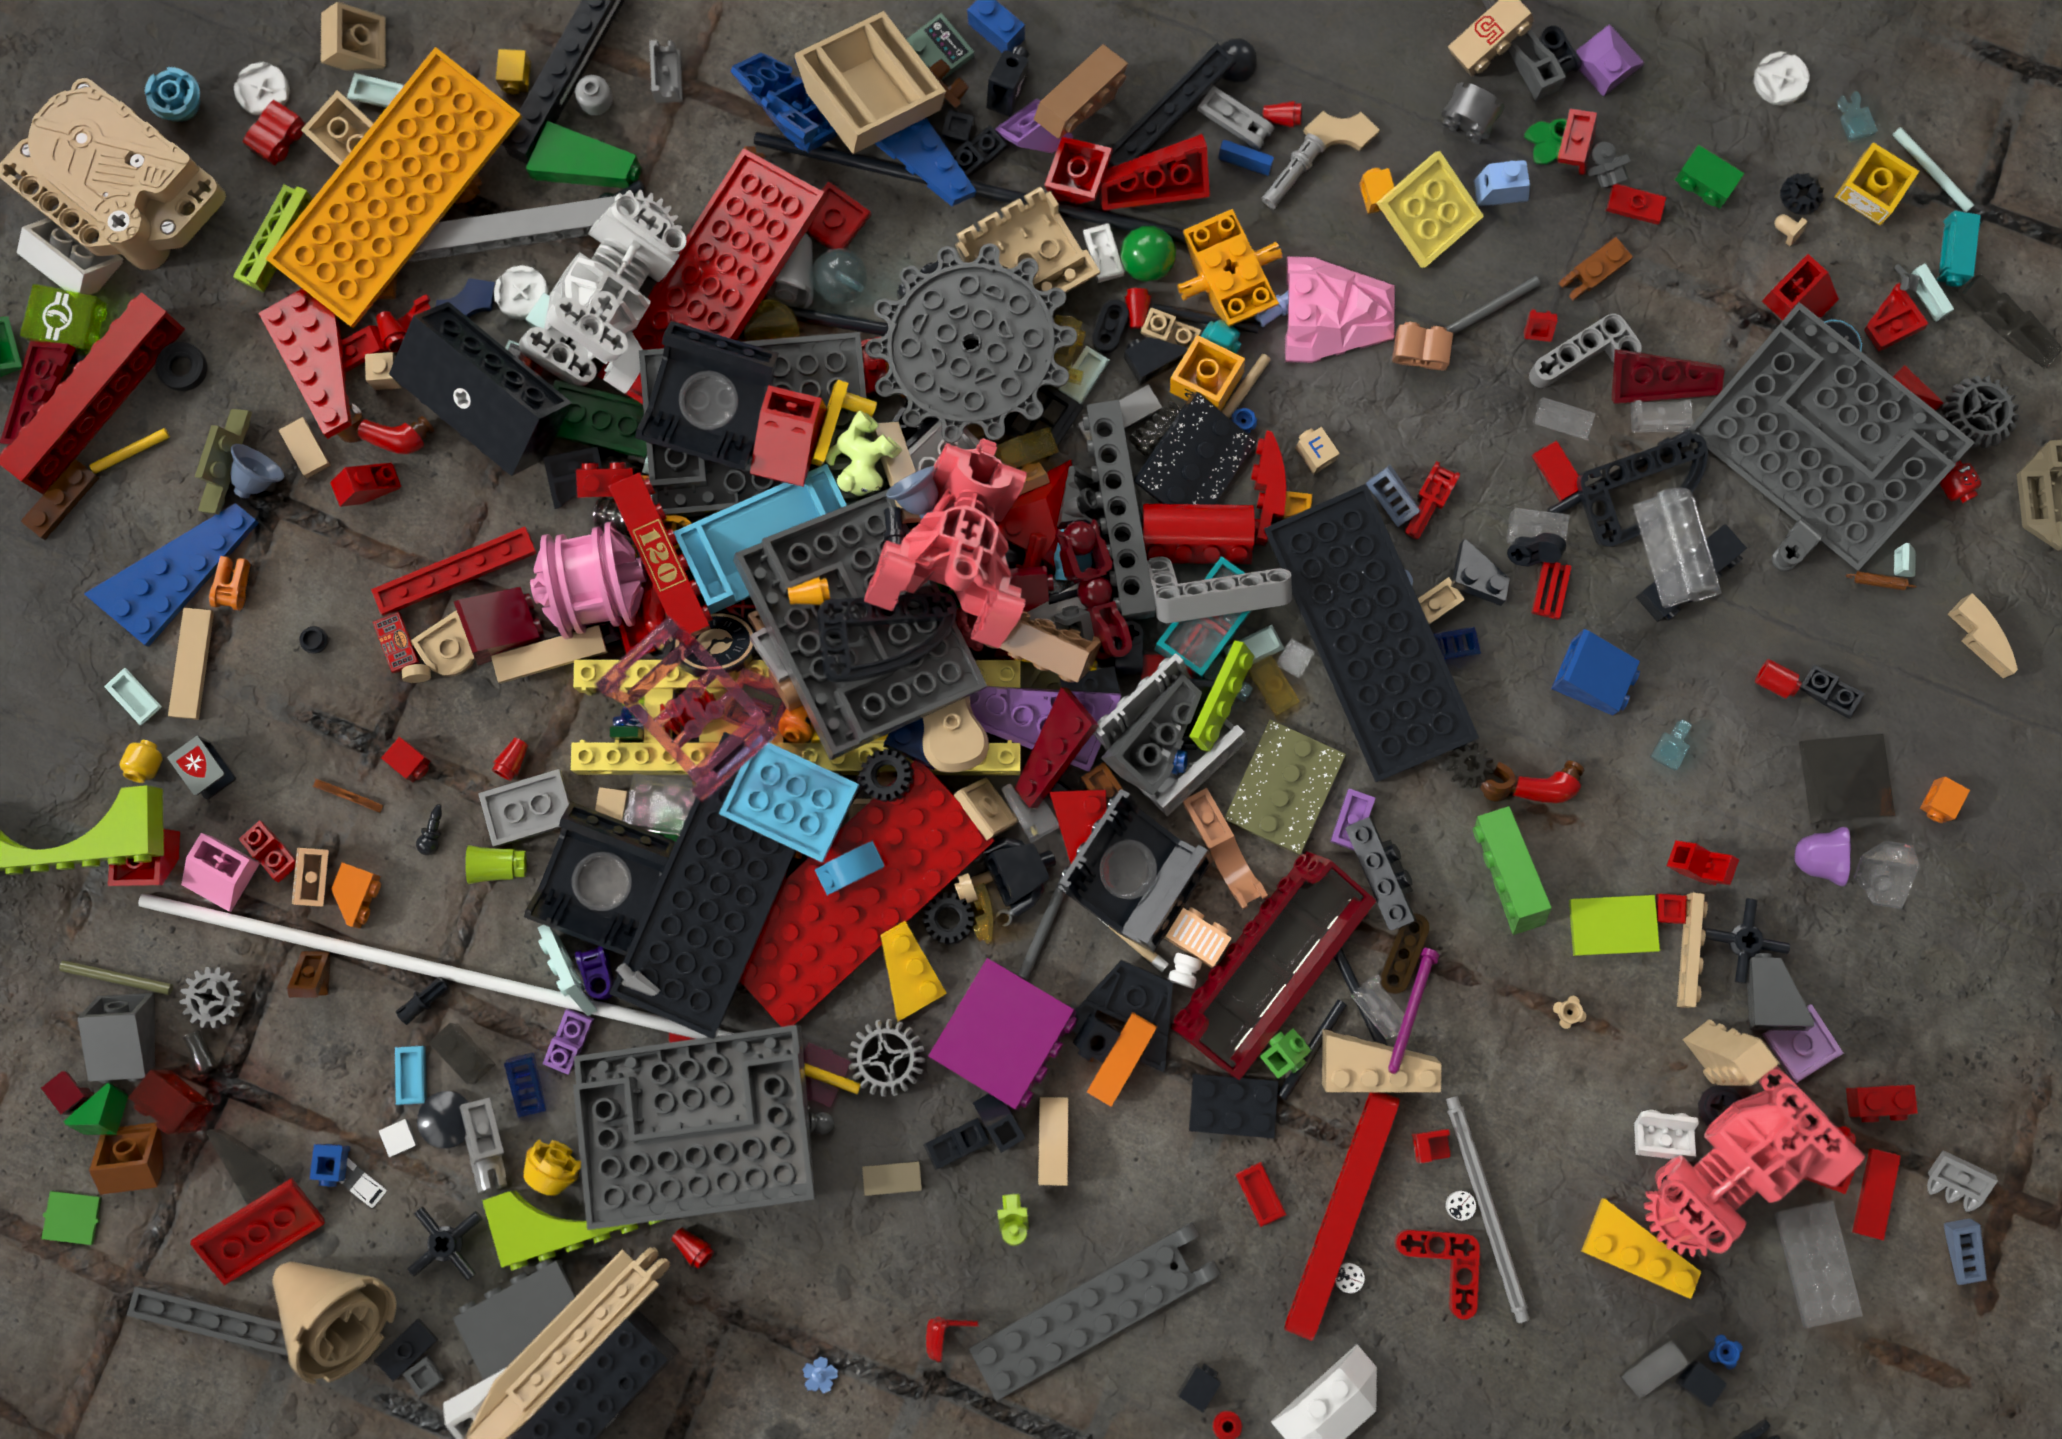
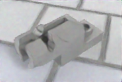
M490 1097L461 1104L460 1110L467 1133L465 1140L478 1194L487 1193V1190L491 1188L488 1178L489 1169L494 1170L492 1177L496 1190L507 1186L506 1172L501 1157L504 1151Z

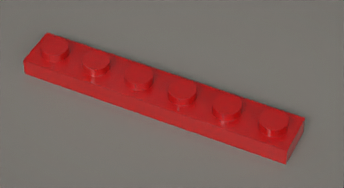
M524 526L375 587L371 591L380 614L386 616L537 554L528 529Z

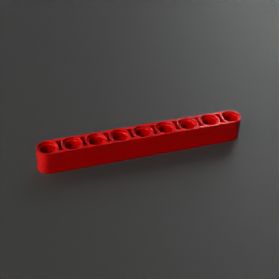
M1370 1092L1288 1313L1284 1326L1285 1331L1310 1341L1315 1337L1395 1118L1400 1098L1385 1092Z

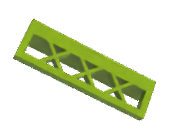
M285 184L283 185L233 275L236 280L264 293L277 269L265 258L313 200L307 190L298 186L296 189H293ZM288 194L292 195L286 207L284 208L283 203L286 200ZM278 220L274 229L271 230L273 221ZM262 243H265L264 247L262 248L259 254L258 248ZM253 266L248 276L245 277L244 274L247 268Z

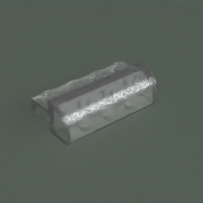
M1686 488L1667 489L1657 492V497L1634 504V511L1662 606L1668 608L1689 600L1696 602L1722 593L1692 492Z

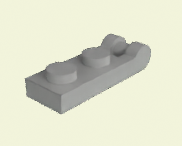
M1215 86L1210 89L1198 106L1200 113L1245 141L1249 147L1256 151L1260 150L1264 144V138L1270 136L1274 130V126L1269 121ZM1252 125L1258 129L1255 134L1249 130Z

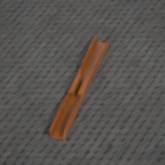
M318 779L315 780L312 786L379 813L384 806Z

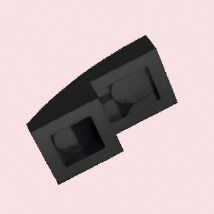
M975 1118L923 1145L934 1169L937 1170L989 1144V1141L978 1118Z

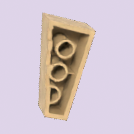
M1707 1020L1683 1039L1705 1068L1703 1073L1712 1084L1752 1085L1779 1064L1761 1039L1745 1033L1741 1035L1735 1029H1730L1727 1032L1724 1025L1720 1023L1716 1025L1712 1020Z
M1322 1029V1086L1326 1092H1441V1063L1434 1056L1405 1050L1399 1071L1396 1074H1392L1388 1070V1065L1394 1047Z

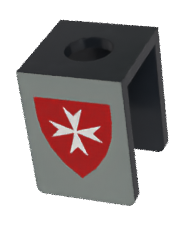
M198 735L167 757L193 795L197 796L201 793L207 800L236 780L235 775L212 743Z

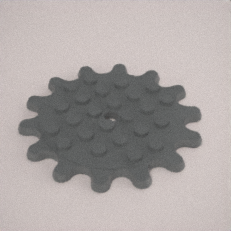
M988 243L983 245L977 259L969 263L961 261L953 247L945 246L938 251V267L933 273L924 274L914 266H906L901 270L900 280L906 287V294L902 299L898 301L880 299L876 302L874 312L877 317L888 323V331L883 337L869 340L865 346V351L871 358L884 359L888 362L889 371L877 381L875 389L881 397H890L895 394H903L907 397L908 407L902 417L906 426L915 428L927 418L936 417L942 423L941 435L943 439L948 443H955L961 439L965 427L970 424H978L984 429L986 437L995 441L1001 439L1005 434L1004 419L1008 414L1019 412L1025 418L1032 421L1042 416L1043 406L1037 399V391L1045 385L1061 387L1068 382L1069 373L1064 367L1059 366L1055 362L1054 354L1058 349L1072 346L1077 340V333L1072 327L1059 326L1054 323L1053 313L1064 305L1066 294L1060 288L1038 291L1034 287L1033 280L1039 270L1038 263L1034 259H1023L1016 267L1007 269L1001 266L999 262L1000 250L995 244ZM969 338H975L979 341V346L967 350L964 347V343Z

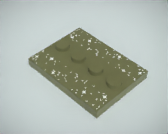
M1269 720L1224 819L1238 828L1300 856L1346 754L1273 720Z

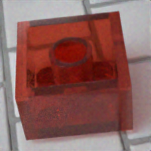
M150 1070L128 1097L135 1103L133 1107L136 1111L146 1117L149 1115L157 1121L155 1125L167 1134L193 1132L214 1106L212 1102L171 1070Z

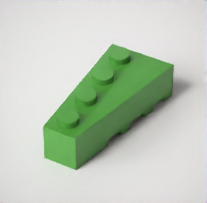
M1510 807L1477 816L1473 833L1477 843L1482 845L1486 866L1490 868L1494 885L1499 894L1512 935L1544 926L1551 911V905Z

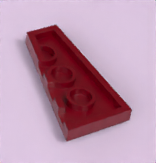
M30 341L0 439L1 444L5 446L11 445L19 436L21 428L29 424L37 415L39 407L47 403L53 396L76 347L66 343Z
M1615 349L1612 401L1614 404L1718 395L1723 390L1724 368L1716 364Z
M1060 688L1015 787V790L1029 808H1038L1099 727V724L1069 688Z

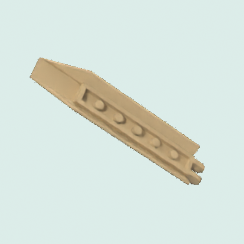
M650 1247L635 1261L622 1249L494 1380L465 1439H508L529 1421L626 1317L630 1316L659 1286L655 1280L661 1278L670 1267L669 1261L666 1258H661L653 1264L657 1256H659L655 1248Z

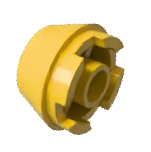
M540 1139L527 1151L523 1176L527 1184L536 1191L545 1195L555 1196L578 1179L581 1160L576 1161L571 1156L573 1150L563 1143L552 1140L550 1144H545Z

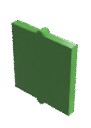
M50 1191L47 1211L43 1214L45 1222L42 1239L93 1245L96 1225L100 1223L98 1214L101 1197Z

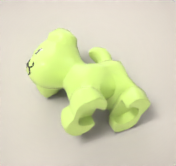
M861 410L854 416L848 430L838 437L837 443L828 449L825 458L826 463L830 466L834 465L836 456L840 453L851 458L852 463L838 476L837 483L842 491L851 492L857 496H863L869 492H878L882 488L883 479L876 471L875 464L882 456L886 455L894 458L902 452V448L892 438H886L884 434L874 442L865 438V432H874L879 424Z

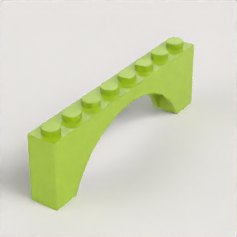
M148 785L121 788L110 810L94 828L80 838L59 847L41 850L30 849L13 841L0 830V872L5 871L6 875L24 874V869H31V872H49V867L56 866L57 870L75 869V864H82V867L91 868L100 867V862L108 861V865L126 864V859H134V862L144 863L152 862V857L164 856L163 788Z
M516 1190L482 1200L501 1268L510 1265L511 1271L527 1266V1259L538 1256L539 1261L556 1256L554 1250L563 1247L566 1248L567 1252L584 1247L582 1241L593 1238L594 1243L611 1238L610 1232L621 1229V1233L624 1234L639 1229L638 1224L635 1223L587 1230V1221L563 1219L545 1213L530 1204ZM663 1220L650 1221V1222H649V1225L654 1224V1223H657V1222H660V1221H663Z

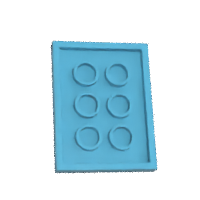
M755 737L719 814L820 862H824L860 785L759 737Z

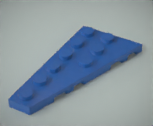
M235 503L221 511L219 515L211 517L87 591L84 595L141 643L149 647L217 571L220 556L229 557L259 522Z

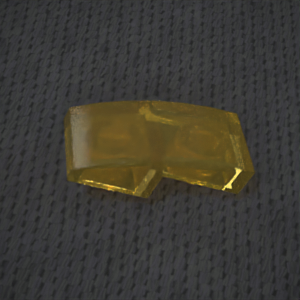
M983 883L974 887L978 900L973 902L977 911L984 910L985 914L975 918L977 925H974L973 929L979 942L985 940L986 945L992 944L994 923L991 902Z

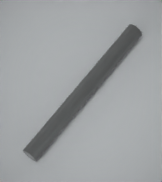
M1537 276L1532 277L1445 328L1448 332L1453 333V335L1457 334L1541 285L1540 280Z
M1061 877L1018 973V976L1028 980L1064 898L1065 893L1057 888Z

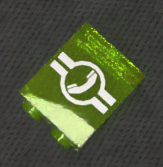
M33 284L20 336L28 341L70 344L89 354L93 344L101 339L99 332L102 322L105 321L107 316V304L96 296Z

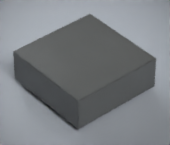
M429 1355L403 1374L419 1398L445 1380V1377Z

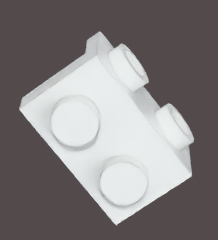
M1657 1110L1641 1112L1634 1123L1636 1155L1668 1159L1683 1156L1687 1161H1693L1696 1157L1694 1130L1699 1124L1698 1118L1689 1117L1683 1113L1674 1115L1662 1114Z

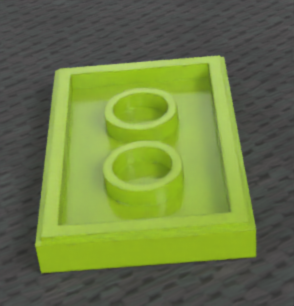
M1655 895L1569 900L1573 956L1660 951Z

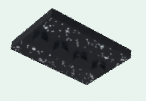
M1193 392L1133 482L1161 504L1215 505L1257 441L1201 394Z

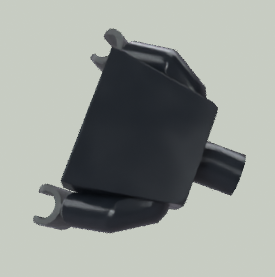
M1007 837L995 840L977 859L972 861L974 864H980L983 860L985 861L1005 907H1011L1009 910L1002 909L996 914V917L1001 913L1008 914L1009 921L1002 926L1010 925L1015 915L1019 917L1036 905L1045 890L1044 882L1049 879L1046 869L1056 864L1055 857L1050 850L1039 854L1033 843L1025 844L1022 840Z

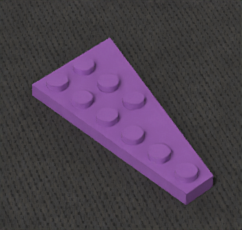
M987 686V688L970 695V705L974 716L986 732L1006 740H1012L1014 743H1020V745L1033 750L1060 690ZM1071 691L1096 722L1104 715H1109L1114 711L1121 698L1120 693ZM1093 734L1071 762V765L1090 771L1101 745Z

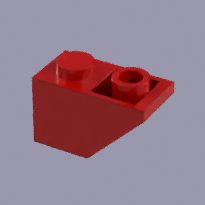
M392 462L345 467L330 482L340 507L365 504L402 487Z

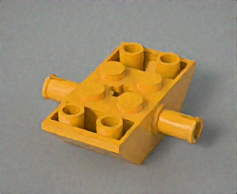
M1233 209L1183 230L1191 261L1198 277L1177 285L1179 294H1183L1181 298L1184 301L1205 291L1215 312L1228 326L1239 323L1279 304L1261 266L1283 257L1281 249H1277L1279 247L1277 242L1257 251L1252 250Z

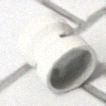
M1176 953L1174 958L1176 969L1170 971L1168 980L1194 989L1197 981L1194 974L1200 970L1203 961Z

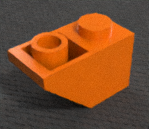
M341 863L331 889L346 924L360 929L361 925H364L369 918V905L372 898H375L380 891L381 882L379 880L381 876Z

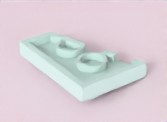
M541 925L538 927L542 939L538 940L544 953L550 955L551 959L547 962L554 975H558L560 978L556 983L564 996L569 995L587 1016L593 1014L597 1009L583 992L585 985L572 968L574 964L559 935L553 928Z

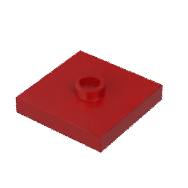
M827 182L821 191L828 196V199L806 233L840 256L871 217V212L833 184Z

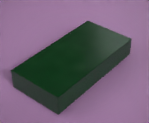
M638 726L610 727V738L620 740L622 743H643L644 730Z

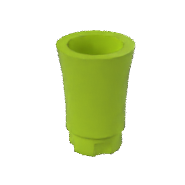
M467 846L466 879L468 885L484 881L514 880L515 878L526 877V851Z

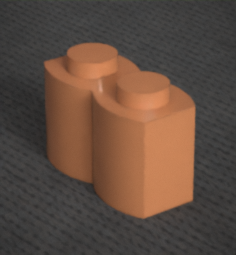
M1406 322L1404 325H1399L1396 330L1392 362L1407 366H1420L1432 370H1446L1450 363L1453 333L1440 326L1425 329L1414 322Z

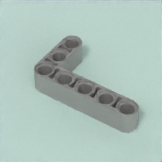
M1154 557L1147 562L1158 620L1164 623L1282 606L1292 601L1291 573L1286 569H1271L1178 584L1170 559Z

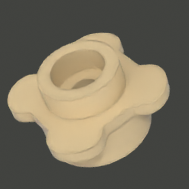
M1570 996L1567 1001L1562 1003L1556 1002L1553 1006V1011L1560 1018V1026L1562 1028H1570L1573 1023L1584 1022L1586 1019V1013L1583 1011L1582 1006L1579 1004L1580 1000L1576 996ZM1569 1009L1572 1011L1571 1015L1567 1013Z

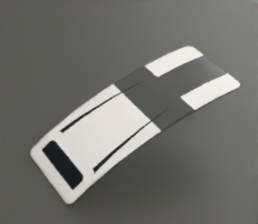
M347 1158L345 1181L339 1182L373 1208L387 1190Z

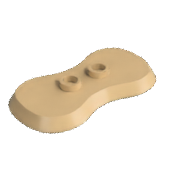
M970 696L923 717V751L928 762L934 768L943 772H960L974 768L984 761L988 753L989 741L984 728L973 714Z

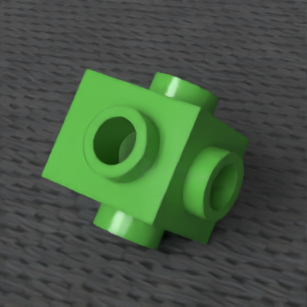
M1292 1029L1285 1035L1280 1031L1268 1042L1270 1047L1260 1057L1275 1076L1280 1078L1289 1070L1293 1073L1299 1070L1306 1063L1303 1058L1312 1050L1307 1046L1304 1039Z

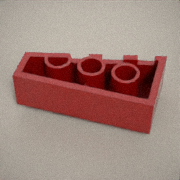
M1203 134L1106 169L1099 188V198L1103 210L1210 197L1207 144Z

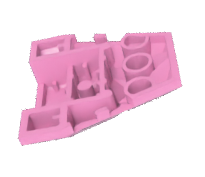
M1287 257L1288 330L1285 337V362L1313 363L1320 361L1321 358L1333 354L1338 356L1345 354L1347 350L1358 347L1362 349L1394 339V285L1315 257Z

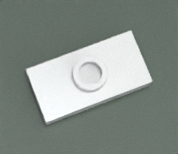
M1110 224L1083 230L1089 254L1100 270V274L1096 276L1098 283L1124 276V270Z

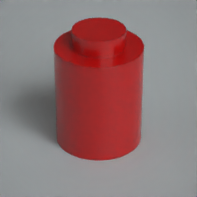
M1771 659L1765 661L1755 679L1756 684L1785 699L1789 695L1794 696L1801 686V681L1798 680V673Z

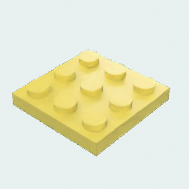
M1440 151L1434 152L1377 202V205L1421 268L1427 267L1484 217Z

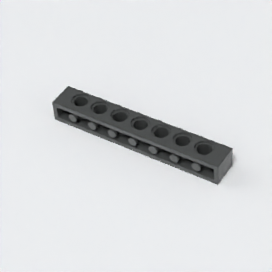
M1119 400L1087 404L1086 414L1082 415L1084 431L1089 430L1091 440L1086 441L1089 457L1094 456L1095 466H1091L1093 483L1098 482L1100 491L1095 492L1096 504L1098 509L1103 508L1104 518L1100 519L1102 535L1107 534L1108 544L1106 546L1113 567V571H1109V580L1111 587H1116L1118 596L1113 598V601H1115L1117 609L1125 621L1155 617L1156 609ZM1100 429H1108L1112 434L1108 437H1101L1097 432ZM1111 454L1116 460L1112 463H1106L1101 458L1104 455ZM1110 480H1116L1121 486L1117 489H1110L1106 486V483ZM1115 506H1120L1125 510V513L1117 516L1112 514L1110 510ZM1124 532L1130 538L1125 542H1120L1115 538V535ZM1128 558L1134 562V566L1128 569L1123 568L1119 562L1122 559ZM1127 585H1135L1139 592L1135 595H1128L1124 588Z

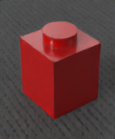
M398 737L381 757L382 760L411 782H414L416 779L420 780L429 770L428 765L431 760L401 737Z

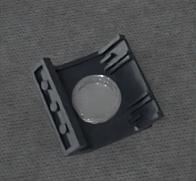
M670 321L663 334L662 344L664 345V351L647 410L637 428L635 438L649 444L670 448L676 452L694 455L703 460L721 463L730 468L744 470L750 462L754 449L760 411L768 385H773L779 353Z
M1120 789L1118 794L1113 796L1108 802L1107 810L1102 818L1094 823L1092 833L1087 841L1079 846L1076 857L1071 865L1063 870L1060 884L1057 888L1118 934L1154 953L1213 862V858L1208 849L1200 845L1195 848L1177 838L1144 813L1137 806L1130 793Z
M570 802L559 823V826L562 827L541 883L525 910L524 918L626 956L676 841Z

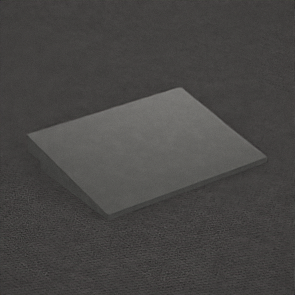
M1800 302L1797 303L1689 428L1692 434L1701 435L1705 439L1707 448L1797 522L1800 518H1803L1824 534L1821 541L1858 571L1975 443Z
M860 332L744 342L779 353L773 387L822 398L827 408L833 386L837 380L849 383L846 392L866 398ZM664 348L639 350L644 414L650 401ZM715 376L697 378L688 385L683 395L685 414L692 422L703 427H715L724 423L732 415L735 407V394L726 381ZM841 408L829 448L835 445L838 437L848 430L854 416L857 414L856 412ZM865 432V438L870 440V433ZM646 442L649 480L655 491V494L652 495L654 505L660 503L665 515H679L682 517L713 515L784 483L750 474L753 452L749 464L746 465L744 470ZM843 453L836 456L834 465L830 466L827 464L837 486L838 476L852 463L851 458ZM811 464L809 472L821 466ZM839 488L846 503L857 502L875 495V492H869L866 495L857 496L851 492L842 491Z
M888 490L763 538L761 543L736 552L733 559L830 761L987 688V684L955 621L945 639L932 652L909 666L885 675L858 681L835 683L826 678L823 670L817 612L820 605H790L787 588L819 577V579L827 578L830 599L865 597L885 544L884 533L886 532L884 510L891 507L892 518H895L894 507H897L895 500L887 498L886 493ZM902 523L903 530L907 535L910 533V530L906 523ZM928 580L914 593L904 590L900 591L899 595L938 593L940 590L936 582ZM940 601L938 606H936L940 607L942 612H946L948 606L944 605L943 601ZM910 602L907 605L908 611L911 614L919 615L922 613L923 609L919 603ZM856 605L851 608L854 617L861 619L867 616L864 607ZM843 606L842 613H844L843 619H846V606ZM879 607L881 614L886 617L895 614L894 608L890 611ZM929 607L928 614H930L932 608L936 607ZM828 608L824 615H829L830 619L833 620L836 614L842 613H833L832 608ZM941 621L847 627L851 666L869 664L902 654L928 639L938 629ZM831 634L826 637L829 646L837 648L842 645V640L838 635ZM840 654L834 655L835 663L830 668L836 670V674H841L842 669H844V667H839L838 664Z
M800 1025L715 1036L714 1039L706 1037L574 1056L576 1084L573 1085L587 1230L816 1199Z

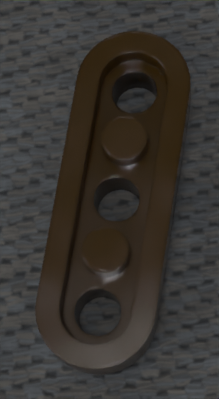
M1413 913L1416 921L1411 922L1418 926L1417 933L1410 932L1409 925L1411 923L1401 926L1397 930L1379 976V984L1386 993H1401L1409 984L1429 933V923L1421 914ZM1401 949H1405L1408 952L1407 959L1399 957ZM1390 975H1395L1398 979V983L1395 986L1391 985L1388 981Z

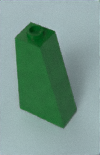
M547 121L526 170L531 179L536 181L626 188L633 181L636 182L638 180L641 166L635 154Z

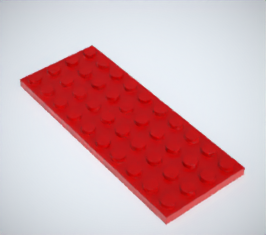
M743 148L687 235L686 245L678 253V259L663 279L656 283L647 297L651 301L637 327L631 331L643 350L664 348L662 344L663 334L670 321L737 340L828 199V196L823 191ZM609 362L604 364L597 375L602 380L607 373L605 369ZM639 373L625 394L643 404L641 373Z
M917 761L911 763V769L914 770V775H912L914 782L910 784L909 788L911 790L909 793L903 794L904 797L902 799H895L894 802H883L873 798L837 832L824 862L809 857L783 881L740 980L781 1027L795 1025L882 945L881 934L904 921L907 922L995 841L992 837L989 840L985 839L959 801L926 765ZM897 777L887 786L894 784ZM873 841L885 867L827 895L815 869Z

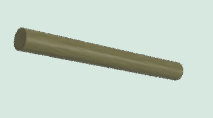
M65 960L59 966L61 972L170 995L173 990V984Z

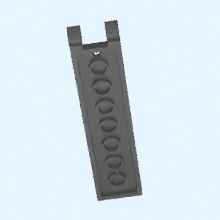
M1193 1222L1184 1225L969 1347V1351L995 1400L1003 1398L1189 1291L1219 1276L1221 1273L1214 1260L1190 1272L1178 1250L1179 1246L1199 1236ZM1172 1262L1178 1263L1176 1270L1170 1268Z

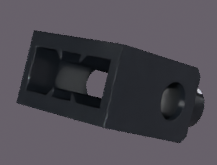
M1015 47L1013 52L1003 51L988 80L986 108L1011 117L1027 80L1029 52L1026 49Z

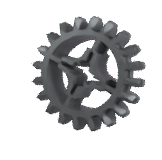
M1978 375L1971 379L1965 378L1960 384H1956L1951 388V392L1945 397L1947 402L1941 408L1947 412L1943 417L1975 442L1971 449L1977 448L1979 445L1982 449H1987L1991 445L1997 446L2002 440L2010 437V432L2016 428L2014 422L2020 417L2014 412L2019 409L2020 405L2012 404V400L2015 399L2016 395L2009 396L2007 394L2009 386L2001 388L2000 379L1991 383L1990 376H1985L1981 379ZM1964 399H1965V401H1966V403L1964 404V405L1966 406V414H1965V415H1964V413H1963V401H1964ZM1988 409V411H1986V412L1983 413L1982 415H1981L1980 413H1978V414H1976V415H1973V414H1974L1975 412H1977L1978 410H1980V411L1982 412V411ZM1996 410H1997V412H1998V423H1997V425H1996V423H1995V422L1997 421L1996 418H1995V411H1996Z

